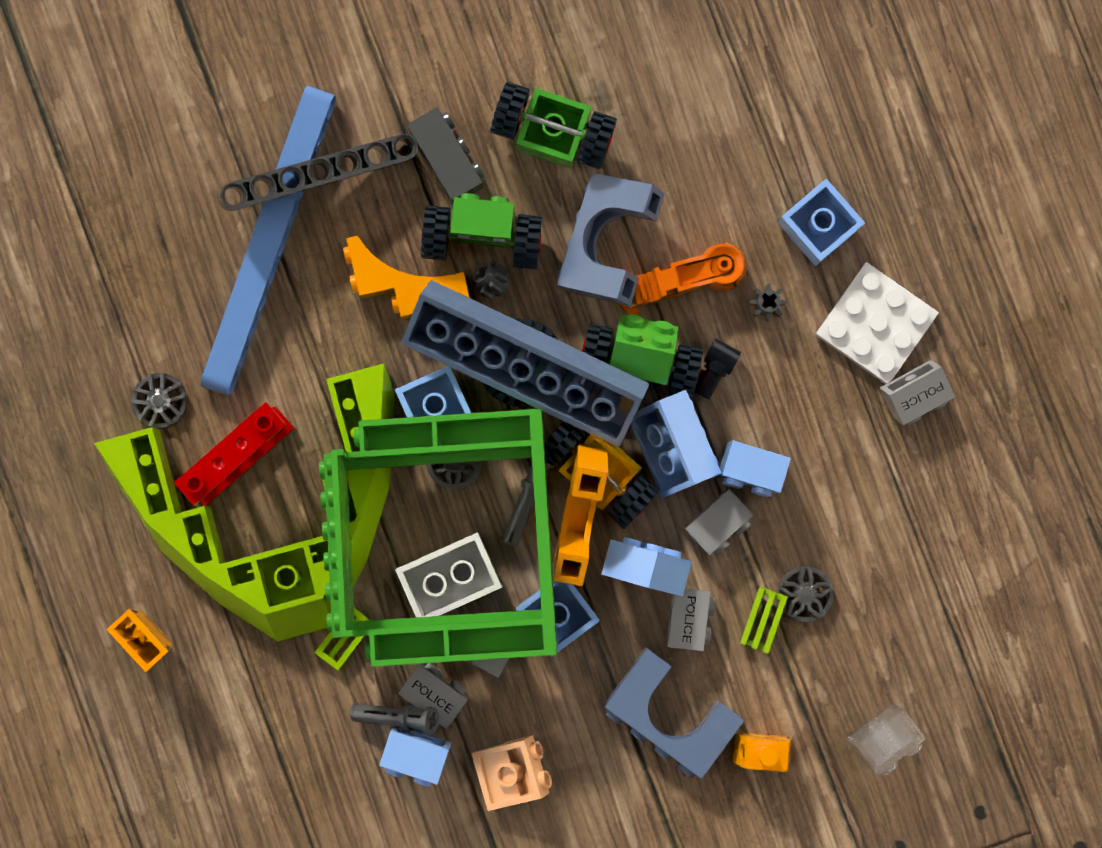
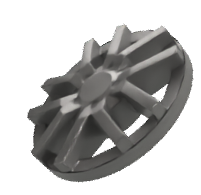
M164 373L150 374L139 381L136 387H134L131 399L132 409L136 417L143 424L153 428H167L177 423L184 415L187 408V393L183 385L175 377ZM160 378V389H155L153 379ZM165 379L172 381L175 385L166 389ZM149 381L150 391L141 389ZM179 388L181 395L171 398L169 393ZM138 393L147 394V401L137 400ZM182 400L180 411L172 403ZM137 404L147 405L140 414ZM169 408L176 414L172 420L165 412ZM152 410L154 415L149 422L145 417ZM161 414L166 423L155 424Z

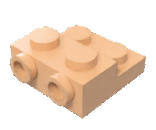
M533 735L471 753L488 811L541 799L550 793L548 788L552 786L551 776L547 770L543 771L540 761L543 758V748L539 741L535 742Z

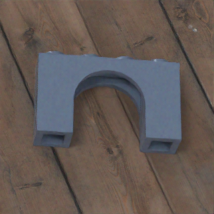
M591 173L589 182L584 189V199L581 208L576 215V224L572 237L567 244V254L563 266L558 273L557 286L573 294L631 306L639 278L626 270L601 265L596 254L597 239L602 229L610 221L618 217L630 216L656 222L665 193L653 184Z
M645 647L604 703V707L608 709L606 715L619 725L622 721L632 727L630 730L632 735L643 743L646 739L650 740L656 745L654 751L666 760L673 757L681 763L678 769L687 776L693 778L694 775H697L702 779L744 720L717 700L698 727L690 733L672 736L659 731L650 721L648 704L653 691L672 666Z

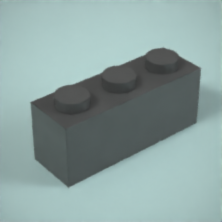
M436 107L407 124L409 132L416 139L418 147L452 204L454 203V197L461 198V194L464 193L474 194L483 188L481 179L485 178L477 162L471 164L466 154L470 153V150L462 137L456 139L452 132L455 125L447 112L442 114L439 108Z

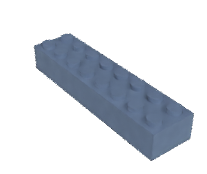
M433 280L420 293L401 344L537 409H541L617 447H620L649 386V383Z

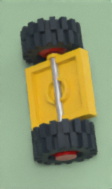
M564 421L544 442L545 457L556 467L571 451L573 455L558 470L570 481L578 448L576 444L587 432ZM591 434L582 445L608 450V476L602 502L597 501L596 506L603 510L616 495H622L607 511V514L625 529L633 519L643 512L660 489L643 474L628 488L626 484L642 467L620 447Z

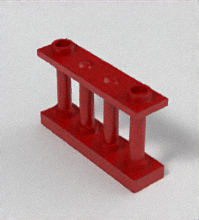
M265 402L179 477L174 484L194 506L200 501L204 506H208L296 428L277 406L272 408Z

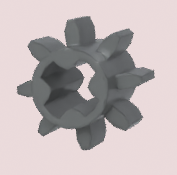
M491 260L490 264H481L473 276L474 281L478 283L474 290L489 299H492L494 295L497 297L503 295L510 284L509 278L505 276L509 270Z
M767 284L764 292L757 288L753 291L758 297L756 300L749 301V305L755 306L757 310L753 315L754 317L759 314L765 315V321L768 322L772 313L777 317L782 315L778 308L787 304L786 300H780L779 294L782 292V289H778L775 292L771 290L770 284ZM771 297L774 300L771 304L772 307L769 306L765 309L762 306L763 298L768 299Z

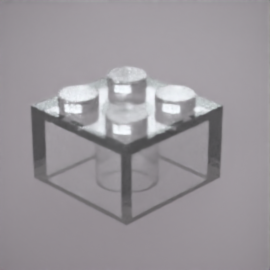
M891 704L846 740L868 769L876 775L881 773L887 775L898 766L897 761L903 756L907 755L910 757L917 753L923 747L921 743L926 740V737L905 709Z

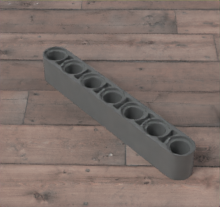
M399 134L233 181L224 185L219 190L217 195L218 203L224 210L237 211L404 163L417 154L418 143L409 134ZM398 141H403L407 144L408 154L406 156H402L397 152L396 144ZM370 149H375L380 153L381 160L379 164H374L369 160L368 152ZM342 157H348L352 160L353 169L351 172H346L340 167V159ZM313 165H320L324 168L325 177L323 180H317L313 177L311 173ZM285 173L295 175L297 179L295 188H288L284 185L283 175ZM256 181H263L267 184L269 191L266 196L261 197L255 193L254 184ZM234 189L239 193L240 201L237 205H231L225 200L226 190Z

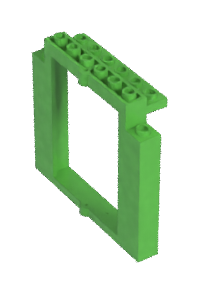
M541 409L358 421L359 429H354L355 447H360V451L347 452L344 449L331 450V453L323 454L324 461L319 462V474L321 480L325 479V492H321V508L326 510L327 522L322 523L323 540H328V552H324L323 560L324 569L329 571L330 583L325 584L326 601H331V614H327L326 621L327 630L332 632V638L369 636L370 642H365L366 661L371 660V667L558 655L543 414ZM532 458L541 596L540 610L368 621L354 620L352 544L350 538L347 470Z

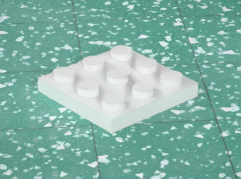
M866 262L817 330L815 336L875 378L887 384L892 381L939 312Z

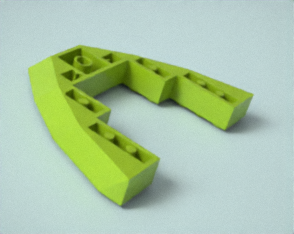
M384 363L326 379L344 447L347 452L360 451V447H355L354 429H359L358 421L394 418L395 393L388 367ZM151 427L94 443L109 473L159 549L216 602L277 642L327 628L326 619L327 614H331V601H326L325 584L330 583L329 571L324 569L323 557L324 552H328V540H323V536L226 562L211 506H203L185 512L181 511L160 429ZM391 467L347 470L353 588L367 562L390 488Z

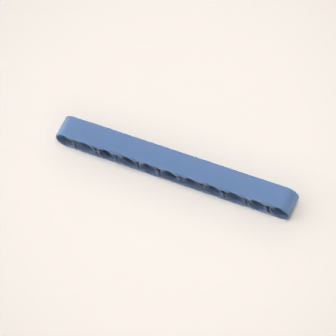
M306 86L276 169L317 157L335 106L336 95ZM285 173L283 175L284 185L288 188H295L297 185L295 175L292 173ZM304 191L263 203L201 378V387L226 396L232 394Z

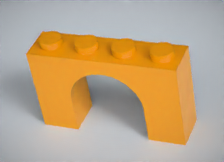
M578 444L554 553L553 581L583 586L589 561V543L597 501L602 502L608 476L607 449Z

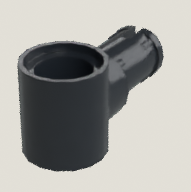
M715 338L703 360L706 370L695 389V393L710 400L721 377L725 378L726 374H731L741 355V351Z

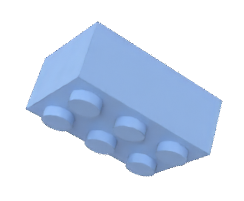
M686 390L661 399L636 412L631 422V427L654 481L660 489L659 492L662 498L721 474L717 458L712 452L705 430L700 424L693 402L690 400Z

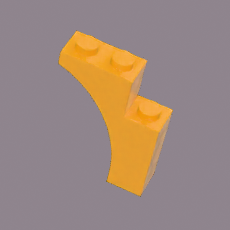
M358 236L346 238L348 246L343 247L347 265L352 264L354 275L350 276L353 293L359 292V296L362 299L395 292L396 296H391L393 310L395 314L400 313L403 320L411 318L420 293L431 280L470 298L464 272L437 277L407 274L386 265L376 258L365 247Z

